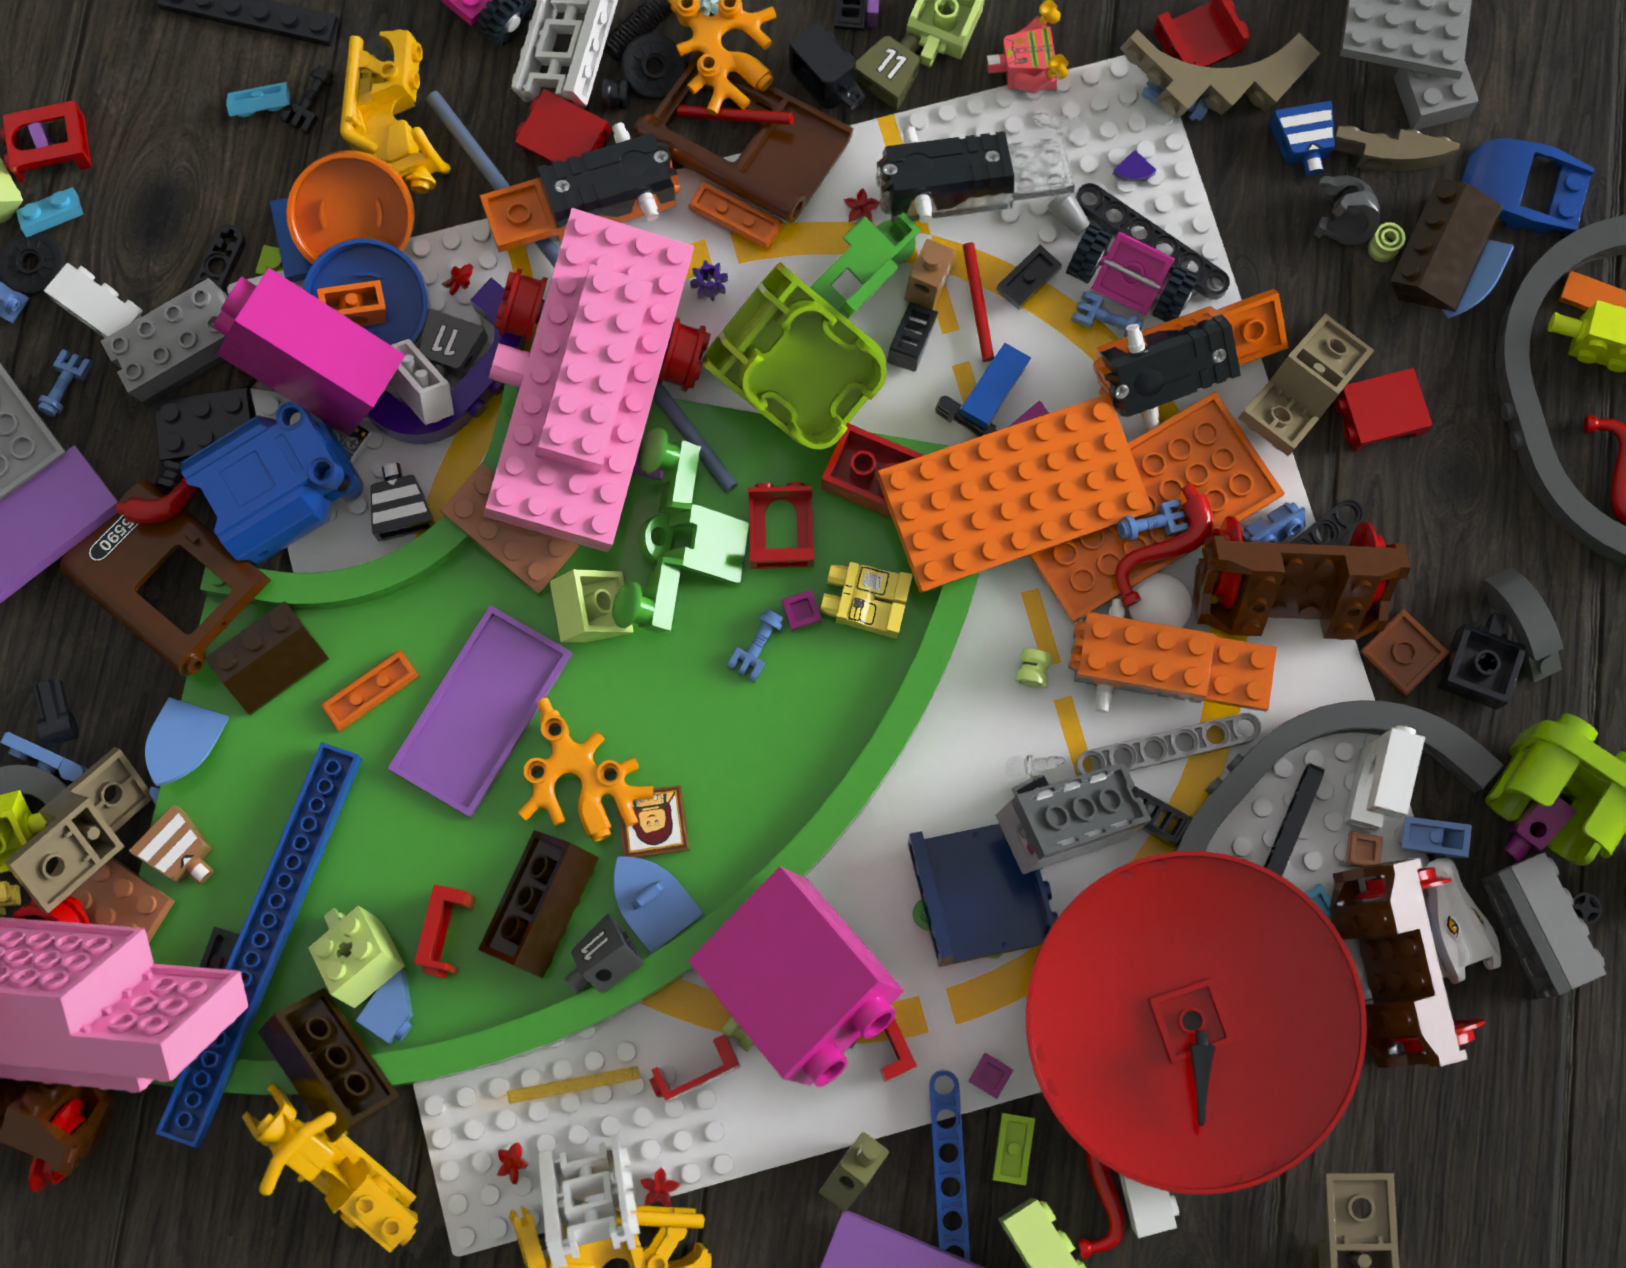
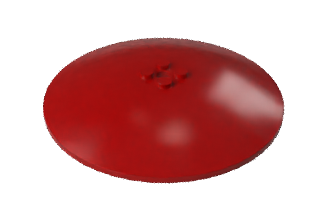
M1177 851L1156 854L1118 867L1087 887L1064 909L1043 941L1033 965L1025 1008L1026 1037L1034 1074L1043 1096L1066 1131L1088 1153L1122 1176L1146 1186L1183 1194H1218L1253 1187L1279 1176L1301 1162L1326 1139L1341 1119L1354 1094L1365 1056L1367 1021L1363 989L1356 965L1336 927L1319 906L1287 879L1248 860L1221 853ZM1188 1011H1195L1199 1014L1201 1024L1196 1030L1209 1031V1043L1215 1046L1207 1093L1206 1119L1203 1126L1198 1125L1196 1090L1189 1043H1195V1030L1190 1031L1186 1029L1182 1022L1184 1014Z

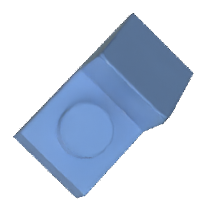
M1405 816L1401 850L1433 854V858H1468L1472 825Z

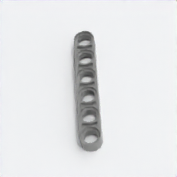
M1241 713L1090 749L1079 756L1076 762V770L1079 775L1087 773L1082 767L1083 759L1086 757L1096 758L1100 763V769L1115 765L1113 754L1118 749H1124L1129 752L1131 761L1126 768L1130 772L1247 744L1259 736L1261 723L1254 714ZM1240 720H1248L1253 724L1254 732L1251 736L1245 737L1238 732L1237 724ZM1208 728H1219L1223 733V741L1219 744L1209 742L1206 737ZM1181 734L1189 736L1193 743L1192 749L1184 752L1179 750L1175 745L1176 737ZM1146 743H1158L1162 749L1161 756L1157 759H1151L1146 756L1144 752Z

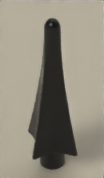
M1195 1030V1043H1189L1196 1090L1198 1125L1203 1126L1206 1119L1207 1093L1215 1046L1209 1043V1031Z

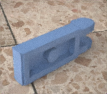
M5 732L0 742L10 747L8 754L24 761L27 760L28 756L39 760L36 765L37 767L52 774H55L58 769L61 778L71 783L88 770L86 767L10 732Z

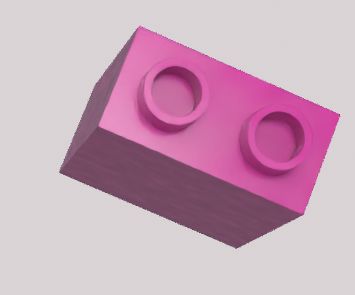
M268 268L257 286L241 276L220 309L222 311L212 325V328L226 336L217 353L218 356L290 401L301 405L314 416L348 436L351 435L372 410L405 357L404 353Z
M781 866L688 960L782 1079L809 1086L814 1083L817 1087H821L836 1079L848 1064V1059L843 1053L861 1035L865 1039H869L888 1027L896 1015V1011L891 1004L904 992L902 987L808 878Z

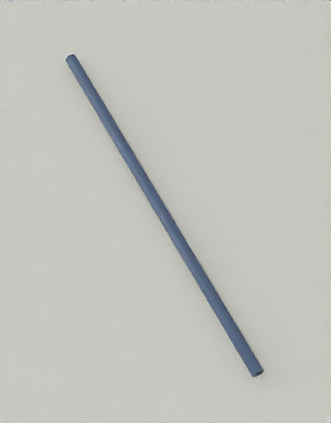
M438 91L430 93L426 101L493 189L496 191L509 187V183ZM550 237L536 241L535 244L551 265L555 267L559 253L558 247ZM657 384L653 396L655 401L687 442L701 446L699 458L723 490L728 493L734 489L738 482L663 384Z

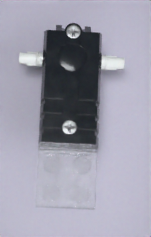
M909 126L903 129L904 144L886 146L882 152V159L877 162L876 185L880 188L881 211L885 214H890L891 224L903 212L912 221L920 220L921 223H929L933 218L1011 209L1015 200L1074 193L1075 187L1064 137L1008 144L1005 131L996 132L995 135L985 133L980 134L979 137L970 135L965 136L964 139L954 137L919 142L915 128Z

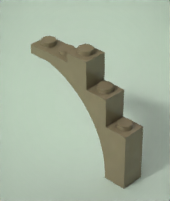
M1138 29L1120 47L1127 60L1137 65L1146 73L1148 80L1152 84L1159 86L1163 90L1156 99L1161 103L1162 109L1166 113L1173 115L1176 119L1182 116L1200 96L1205 99L1206 105L1211 110L1217 111L1221 116L1244 93L1249 97L1250 102L1254 106L1266 112L1284 95L1320 54L1300 33L1294 36L1275 54L1261 61L1233 68L1202 67L1175 59L1159 51Z

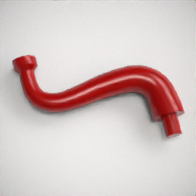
M1586 415L1583 425L1585 433L1592 434L1596 430L1608 431L1613 433L1618 439L1619 449L1612 477L1610 502L1616 518L1626 526V425L1617 420L1597 419L1595 415Z
M183 478L169 494L162 498L148 500L132 497L127 502L119 501L116 504L115 510L116 513L125 515L126 520L131 523L154 524L164 522L178 515L191 501L199 488L187 485L185 478Z
M1193 483L1181 488L1187 500L1182 506L1190 522L1189 528L1184 533L1171 539L1133 550L1118 563L1115 571V580L1123 596L1121 602L1124 608L1130 607L1142 600L1139 593L1133 591L1129 582V573L1133 568L1142 564L1175 558L1193 552L1203 546L1205 539L1210 537L1214 525L1212 510L1206 495H1198Z
M1087 1151L1086 1161L1089 1173L1108 1216L1109 1231L1100 1239L1092 1241L1086 1238L1078 1239L1082 1260L1089 1259L1092 1254L1106 1252L1117 1246L1123 1238L1126 1225L1123 1206L1111 1169Z

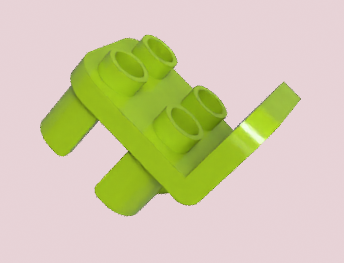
M781 262L761 281L702 357L703 365L708 371L797 443L818 450L829 448L838 442L847 430L846 423L852 420L868 399L872 400L886 380V359L880 346Z
M1563 713L1557 722L1543 720L1519 734L1509 750L1512 759L1487 795L1485 802L1496 814L1506 821L1512 822L1521 816L1531 799L1542 806L1548 807L1555 802L1561 793L1571 800L1569 805L1577 812L1550 841L1547 848L1569 862L1586 866L1594 860L1598 852L1605 859L1610 858L1626 833V752L1620 751L1616 757L1594 743L1598 733L1593 726L1575 715Z

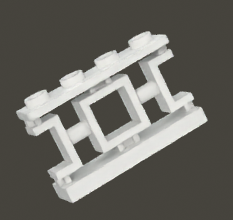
M536 0V7L528 25L524 46L521 48L516 73L512 78L513 91L524 102H530L531 99L534 100L536 96H539L541 87L557 88L555 92L557 96L567 101L572 100L576 106L587 107L618 0ZM557 11L565 13L563 19H555ZM578 13H586L584 21L576 20ZM557 34H573L568 52H552ZM541 65L549 66L547 73H539ZM561 67H570L568 75L560 74Z
M618 1136L611 1137L612 1146L606 1147L605 1143L599 1144L600 1155L571 1162L568 1161L566 1152L559 1153L560 1159L556 1160L553 1158L552 1150L538 1153L545 1238L553 1268L566 1267V1255L571 1254L572 1259L580 1258L578 1246L611 1238L614 1249L621 1248L620 1242L627 1241L629 1250L636 1248L634 1235L640 1234L636 1213L631 1214V1212L637 1211L633 1190L628 1191V1189L634 1188L630 1168L625 1169V1167L630 1166V1159L627 1147H620ZM614 1161L616 1180L611 1181L610 1162ZM558 1174H562L564 1181H562L563 1193H560ZM605 1193V1199L574 1206L575 1199ZM620 1205L622 1226L617 1227L615 1219L617 1218L616 1206ZM567 1218L569 1225L567 1227L568 1239L564 1238L563 1219Z

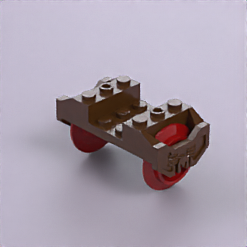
M1227 516L1222 522L1221 527L1213 529L1210 537L1205 539V548L1202 549L1203 558H1199V564H1197L1195 569L1193 605L1197 624L1209 625L1229 635L1262 636L1268 617L1319 619L1324 639L1356 640L1373 631H1384L1388 622L1390 600L1397 583L1401 579H1406L1411 569L1405 544L1394 543L1386 545L1384 539L1380 535H1376L1374 527L1369 522H1361L1356 526L1349 546L1242 541L1238 520L1234 516ZM1212 595H1217L1219 604H1211Z
M1420 857L1333 873L1335 884L1329 908L1332 917L1331 922L1343 940L1359 938L1360 953L1364 960L1368 977L1367 983L1373 999L1365 1002L1367 1021L1366 1047L1375 1057L1377 1068L1429 1064L1430 1067H1442L1467 1060L1465 1046L1460 1044L1474 1040L1473 1030L1485 1024V1019L1452 1020L1422 893L1424 888L1445 884L1452 880L1450 877L1436 876L1434 867L1421 869ZM1376 876V878L1365 881L1367 890L1361 893L1358 879ZM1396 1042L1403 1043L1404 1051L1398 1052Z
M0 1077V1142L34 1156L28 1177V1186L31 1191L40 1192L50 1183L53 1185L58 1184L72 1173L73 1168L76 1169L78 1167L79 1159L84 1161L86 1156L93 1152L110 1122L116 1096L96 1087H73L68 1084H45L39 1081H16L11 1078ZM84 1109L92 1112L89 1119L84 1117Z

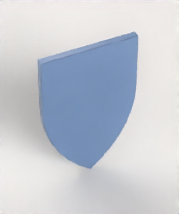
M1488 240L1456 312L1443 310L1447 318L1469 310L1491 292L1506 266L1514 245Z
M168 697L148 734L145 746L146 765L155 786L176 781L201 765L214 748L229 720V716Z
M617 856L614 870V891L618 907L628 925L651 954L703 915V912L683 886L666 869L641 858Z

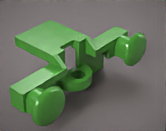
M904 212L897 220L883 221L877 227L864 216L843 236V239L851 247L810 288L846 318L850 319L899 268L896 264L903 263L911 257L915 251V237L921 229ZM847 269L862 283V286L848 300L832 286Z
M654 428L649 431L643 438L638 451V463L645 473L651 474L657 469L664 471L659 512L664 514L648 518L641 525L638 534L641 552L648 561L655 564V571L648 572L643 596L641 586L637 582H628L621 586L615 595L612 605V616L618 627L625 629L632 623H636L638 628L656 633L671 631L681 569L732 585L740 584L749 522L691 504L701 446L684 440L670 443L668 442L667 432L663 428ZM687 525L694 527L690 548L682 547L670 550L674 528ZM653 529L658 532L660 537L658 545H655L651 540Z

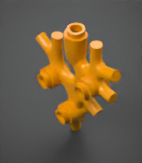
M667 0L671 4V10L677 14L678 22L683 26L690 27L693 32L691 39L676 45L680 57L691 52H701L704 54L697 62L698 75L686 86L693 94H696L704 85L713 87V95L706 109L708 113L718 115L720 107L726 98L733 100L741 109L747 108L751 100L728 80L727 76L731 72L738 73L755 90L760 89L763 92L769 88L774 80V77L771 76L772 72L761 61L750 54L724 49L721 39L729 30H741L764 50L768 49L772 44V40L760 30V25L777 18L773 6L759 12L749 13L743 11L741 0H719L718 13L714 16H708L700 12L698 0Z
M543 698L537 701L536 704L542 715L539 718L541 732L551 744L552 753L548 759L532 758L526 762L523 772L528 782L533 785V793L517 813L527 821L539 808H545L554 826L566 822L556 799L554 786L559 777L563 774L571 773L578 776L581 780L582 788L578 799V813L587 837L592 838L593 842L601 841L611 835L609 829L612 826L601 803V798L605 794L613 796L626 827L637 824L638 820L631 804L634 800L654 799L653 786H629L625 783L624 779L628 773L640 769L635 757L621 763L606 760L598 766L593 760V754L605 738L598 731H595L584 743L573 741L569 736L568 725L560 716L558 710H553L549 699ZM560 727L561 732L558 735H551L553 728ZM536 770H544L542 777L534 778ZM609 772H616L617 776L614 780H606V775Z

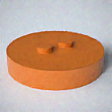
M344 150L326 154L313 161L303 170L289 193L286 217L290 235L297 249L313 264L322 253L332 246L352 239L366 238L383 241L403 252L413 230L414 205L405 181L387 162L366 152Z

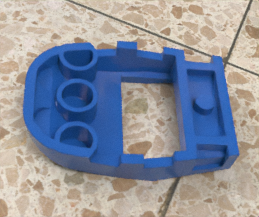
M1498 138L1483 143L1470 154L1461 182L1468 183L1502 205L1503 210L1499 220L1506 222L1505 227L1515 230L1522 227L1535 230L1534 233L1545 235L1554 230L1566 232L1567 237L1579 228L1578 223L1590 179L1595 168L1554 146L1524 140ZM1533 156L1549 159L1554 162L1553 165L1559 167L1547 214L1520 206Z

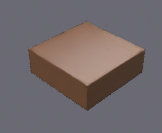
M1349 832L1345 865L1364 867L1380 864L1383 836Z

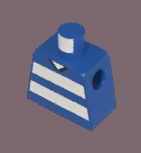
M1326 101L1275 110L1269 125L1286 164L1296 165L1303 163L1307 177L1323 173L1322 160L1329 158L1335 145L1332 102Z

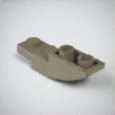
M1338 126L1334 134L1335 145L1333 150L1359 156L1356 166L1358 168L1386 172H1406L1423 170L1450 162L1458 151L1460 143L1453 142L1444 136L1432 137L1424 135L1415 129H1400L1395 139L1383 133L1372 134L1363 132L1354 126Z

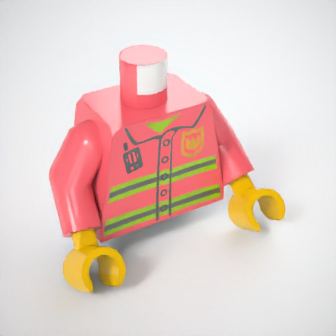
M1046 0L1041 4L1039 8L1041 17L1036 16L1025 28L1003 39V54L987 55L988 74L1005 72L1007 87L1010 89H1021L1033 94L1040 90H1057V78L1064 79L1068 75L1066 67L1069 62L1062 54L1055 55L1051 28L1046 25L1048 22L1055 24L1060 20V12L1052 0Z

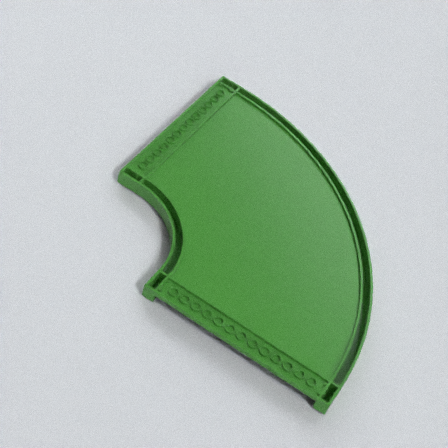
M507 384L504 386L494 434L483 460V463L494 473L496 472L519 388ZM653 398L641 442L645 435L654 428H663L667 432L668 442L670 443L680 440L686 441ZM679 399L674 400L738 482L734 489L726 493L699 458L691 504L749 522L748 488L755 487V484L771 483L774 487H784L790 482H803L805 486H812L814 567L751 569L749 526L740 584L732 585L681 569L671 631L656 633L638 628V624L632 623L633 633L586 643L560 641L550 581L537 595L446 516H443L426 532L405 546L361 565L317 573H291L258 568L271 581L234 618L229 626L204 650L205 657L286 601L296 611L327 654L329 660L251 716L224 686L206 659L199 672L187 676L181 701L229 716V720L214 748L201 765L188 775L160 786L151 827L173 804L182 808L212 847V851L203 861L214 870V873L202 885H199L190 875L179 883L142 861L139 876L175 900L172 908L149 943L153 963L199 967L214 926L240 934L321 742L358 754L362 758V762L224 1093L272 1095L268 1087L274 1083L278 1089L281 1088L287 1095H300L257 1032L276 1012L324 987L330 994L308 947L329 930L324 915L333 908L347 915L359 905L376 916L385 926L405 964L403 969L406 970L413 1018L409 1022L412 1024V1028L401 1042L397 1040L395 1044L387 1043L356 1021L374 993L356 1008L330 994L393 1087L458 1075L496 1065L551 1046L619 1015L656 995L695 970L688 960L779 866L806 877L831 851L866 808L896 765L937 690L966 620L979 573L923 593L919 592L914 576H912L897 639L854 628L846 624L835 623L836 617L820 612L824 593L841 597L844 588L827 584L831 565L849 567V563L854 562L859 565L871 566L900 574V572L913 574L893 519L821 489V478L837 443L826 449H811L797 443L761 413ZM873 433L923 455L950 447ZM632 474L613 545L609 552L578 544V549L551 580L573 569L621 571L624 584L637 582L641 586L643 596L648 572L655 571V564L648 561L642 554L638 534L641 525L648 518L664 514L659 512L663 487L662 481ZM785 500L772 502L766 509L765 514L766 549L798 548L797 514L794 506ZM687 525L674 528L670 550L682 547L690 548L694 527ZM653 529L651 540L655 545H658L660 537L658 532ZM206 566L200 590L206 595L200 624L232 591L228 584ZM812 590L822 622L792 632L782 605V599ZM490 605L573 653L546 698L549 699L553 710H558L560 716L565 720L569 727V736L573 741L584 743L595 731H598L605 738L593 754L595 764L599 766L606 760L621 763L635 757L640 769L625 776L624 780L627 785L653 786V789L681 785L690 851L642 857L641 859L653 862L672 874L700 908L703 915L652 954L622 916L615 897V864L617 856H624L618 807L613 796L605 794L601 798L602 806L612 828L609 829L611 835L598 842H593L592 838L587 837L579 818L578 799L582 784L579 777L575 774H563L558 778L554 786V793L566 822L554 826L545 808H539L527 821L517 813L533 793V785L528 782L523 772L526 762L532 758L548 759L552 753L551 744L541 732L539 718L542 715L539 710L472 819L387 769ZM766 609H769L783 617L781 622L783 626L780 631L774 628L767 642L763 645L764 647L758 659L766 664L756 682L749 680V677L754 667L750 665L746 674L742 676L738 673L743 663L742 660L739 659L733 670L728 668L727 664L737 647L744 651L748 650L763 623L758 617L761 613L764 614ZM401 649L420 677L352 725L339 732L321 707V704ZM553 728L551 735H558L561 732V728ZM536 770L534 778L542 777L544 770ZM609 772L606 775V780H614L617 773ZM534 830L570 842L599 857L594 867V872L585 886L580 902L573 912L567 925L566 933L556 949L552 963L547 969L544 978H540L478 950ZM434 884L464 890L476 897L473 910L459 907L453 908L440 962L457 967L458 972L457 975L448 973L447 979L422 973L423 967L414 964ZM609 913L629 933L644 964L606 992L600 993L589 983L580 992L575 993L564 980L566 976L577 968L571 954L572 949ZM181 1072L171 1081L158 1082L153 1080L150 1084L175 1087Z

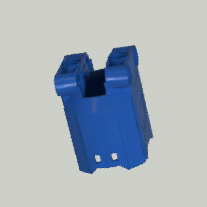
M295 402L283 403L276 412V419L257 415L181 462V473L187 485L201 488L217 516L214 532L221 544L236 561L251 560V564L255 567L329 521L331 506L334 500L341 498L345 501H353L361 496L363 492V482L354 468L346 449L338 440L330 425L322 419L312 416L307 409ZM299 412L300 420L290 426L291 416ZM345 478H350L351 484L349 488L341 492L340 485Z

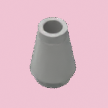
M1066 189L1047 205L1051 210L1050 214L1070 231L1074 232L1076 236L1080 235L1090 224L1074 194L1070 195Z

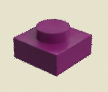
M812 590L782 599V605L792 632L822 622Z
M984 1053L968 1082L997 1099L1014 1070L989 1054Z

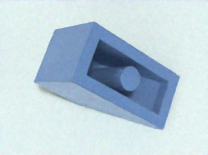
M402 968L377 989L356 1019L358 1023L390 1044H395L397 1040L403 1041L412 1028V1024L409 1022L413 1018V1010L405 969Z

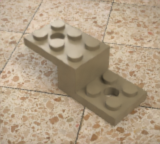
M1324 314L1288 355L1271 380L1244 409L1238 419L1270 442L1274 448L1289 456L1375 350L1327 314Z
M112 748L40 809L39 812L48 825L4 862L42 912L47 914L51 912L124 847L114 832L152 800L149 788L121 749ZM114 785L116 795L111 801L106 802L104 798L105 790L109 786ZM57 857L59 861L57 870L52 874H47V862L51 858Z
M1323 1173L1326 1241H1318L1319 1268H1399L1394 1173ZM1358 1198H1363L1368 1203L1369 1210L1363 1218H1357L1352 1212V1203Z

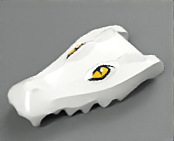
M1447 857L1430 861L1424 868L1434 867L1436 876L1450 877L1452 880L1445 884L1426 888L1429 896L1425 899V903L1428 906L1427 914L1431 919L1430 927L1435 948L1446 966L1450 982L1457 984L1464 981L1466 978L1465 966L1483 960L1488 970L1499 968L1501 966V953L1498 938L1489 921L1465 890L1455 863Z

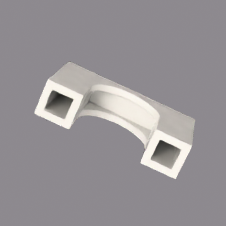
M1396 726L1395 729L1391 728L1360 749L1343 819L1344 824L1374 832L1382 828L1385 815L1400 819L1408 814L1425 737L1416 735V730L1410 727Z

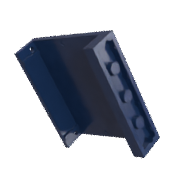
M1000 824L924 839L922 831L909 834L908 848L938 967L1042 945L1052 925L1058 919L1057 912H1051L1048 901L1052 899L1050 885L1048 881H1043L1041 869L1022 874Z

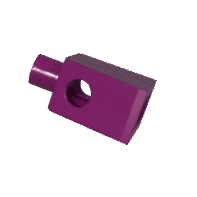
M1559 796L1548 807L1542 806L1531 799L1521 816L1508 827L1507 832L1513 838L1503 849L1504 852L1517 862H1520L1529 850L1542 851L1577 811ZM1532 824L1535 827L1534 836L1530 833V826Z

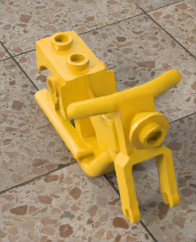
M408 30L380 32L379 36L391 52L394 53V62H382L376 59L374 55L363 51L364 41L360 37L350 36L340 134L352 150L372 154L392 166L400 174L406 185L410 187L411 191L419 194L428 193L429 190L436 187V182L431 174L439 172L447 175L450 173L451 167L437 154L420 127L412 129L406 120H396L393 116L415 106L416 93L420 86L419 63L423 57L422 47Z
M272 1083L268 1090L280 1107L278 1112L274 1116L269 1113L261 1122L255 1116L252 1117L248 1111L242 1115V1119L245 1121L253 1137L266 1147L268 1146L274 1155L260 1184V1193L268 1196L273 1192L282 1168L286 1164L299 1174L298 1182L307 1180L325 1194L326 1197L324 1199L332 1212L335 1214L339 1209L342 1212L339 1216L351 1228L355 1229L359 1226L389 1253L398 1244L404 1246L416 1232V1229L413 1227L418 1222V1215L415 1211L408 1209L415 1200L416 1195L349 1137L344 1136L332 1143L324 1129L335 1123L336 1115L333 1112H326L305 1124L300 1120H295L297 1111L287 1097V1094Z
M619 1205V1206H616L617 1218H615V1219H616L617 1227H618V1226H622L621 1212H620V1205ZM636 1205L637 1211H633L631 1214L636 1213L639 1226L660 1227L649 1246L643 1248L640 1245L638 1235H634L636 1248L630 1250L628 1249L627 1241L620 1242L621 1248L614 1249L611 1238L578 1246L580 1258L572 1259L571 1254L566 1255L567 1266L562 1267L602 1268L608 1261L614 1258H621L628 1262L629 1268H711V1254L708 1253V1249L698 1242H695L693 1250L687 1256L678 1260L667 1261L678 1242L686 1236L687 1228L703 1229L704 1215L696 1214V1208ZM521 1206L523 1217L520 1219L514 1209H512L509 1218L514 1226L526 1268H553L549 1253L544 1259L533 1216L527 1208ZM568 1221L566 1222V1224H565V1226H564V1238H565V1239H568V1236H567V1227H569Z

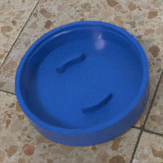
M360 238L338 243L316 259L306 275L303 290L318 299L317 289L380 280L386 307L387 323L365 326L363 328L389 345L406 339H410L415 345L424 330L427 312L430 308L428 287L421 271L406 254L386 242Z

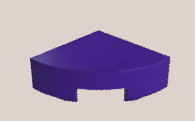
M1134 150L1114 169L1113 175L1124 181H1144L1154 176L1157 170Z

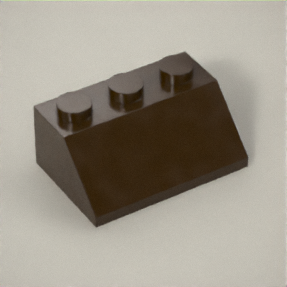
M284 601L206 656L205 659L224 686L251 716L329 660V657L296 611Z

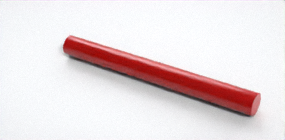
M678 105L677 107L678 117L792 125L794 121L792 112L720 107L718 115H712L706 111L707 106Z
M969 242L963 244L962 247L982 361L989 362L994 359V352L975 244Z

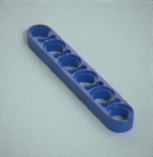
M942 1069L932 1074L929 1081L939 1248L945 1251L953 1245L961 1247L964 1251V1259L969 1260L970 1249L960 1088L955 1074L949 1070ZM943 1075L949 1076L954 1083L952 1091L945 1095L938 1093L934 1087L936 1079ZM949 1109L954 1112L956 1120L950 1128H942L938 1125L936 1119L941 1110ZM945 1143H952L958 1150L956 1159L951 1162L941 1160L938 1154L940 1147ZM947 1177H954L960 1183L958 1193L953 1196L945 1195L940 1188L942 1181ZM956 1211L961 1215L962 1223L959 1228L949 1230L943 1225V1217L947 1212Z

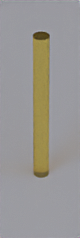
M638 1066L510 1090L507 1091L509 1104L637 1080L640 1079V1072Z

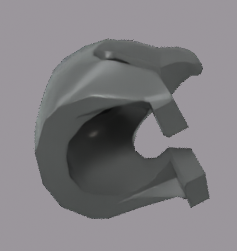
M1324 176L1320 178L1318 186L1324 189L1333 204L1332 213L1335 214L1334 220H1330L1329 217H1322L1315 227L1314 235L1318 238L1325 235L1344 245L1350 246L1364 243L1373 237L1380 226V207L1371 187L1363 180L1353 176Z

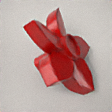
M863 188L857 193V200L854 198L843 199L846 206L852 209L848 217L849 222L855 221L861 215V218L865 216L872 223L871 211L880 205V201L874 198L867 199V193Z
M466 264L461 268L453 266L451 278L442 283L445 288H450L449 293L452 296L458 291L460 286L467 289L471 284L469 278L473 273V266L471 264Z
M514 1143L510 1146L509 1150H498V1158L504 1164L500 1167L496 1176H507L509 1174L512 1184H517L518 1170L526 1169L528 1163L521 1158L522 1148L520 1143Z
M662 1167L655 1173L654 1180L649 1178L640 1180L642 1186L649 1190L645 1198V1205L653 1204L659 1199L663 1205L671 1206V1198L668 1192L675 1191L680 1184L673 1180L666 1181V1173Z

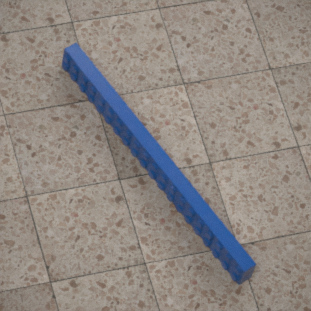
M321 742L225 970L241 972L248 1008L221 1032L196 1059L192 1060L182 1070L156 1134L197 1149L201 1148L361 765L362 758L358 754Z

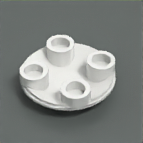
M1156 573L1132 588L1133 591L1139 593L1142 599L1128 607L1133 620L1180 628L1187 622L1192 609L1191 597L1185 585L1177 578L1168 574Z

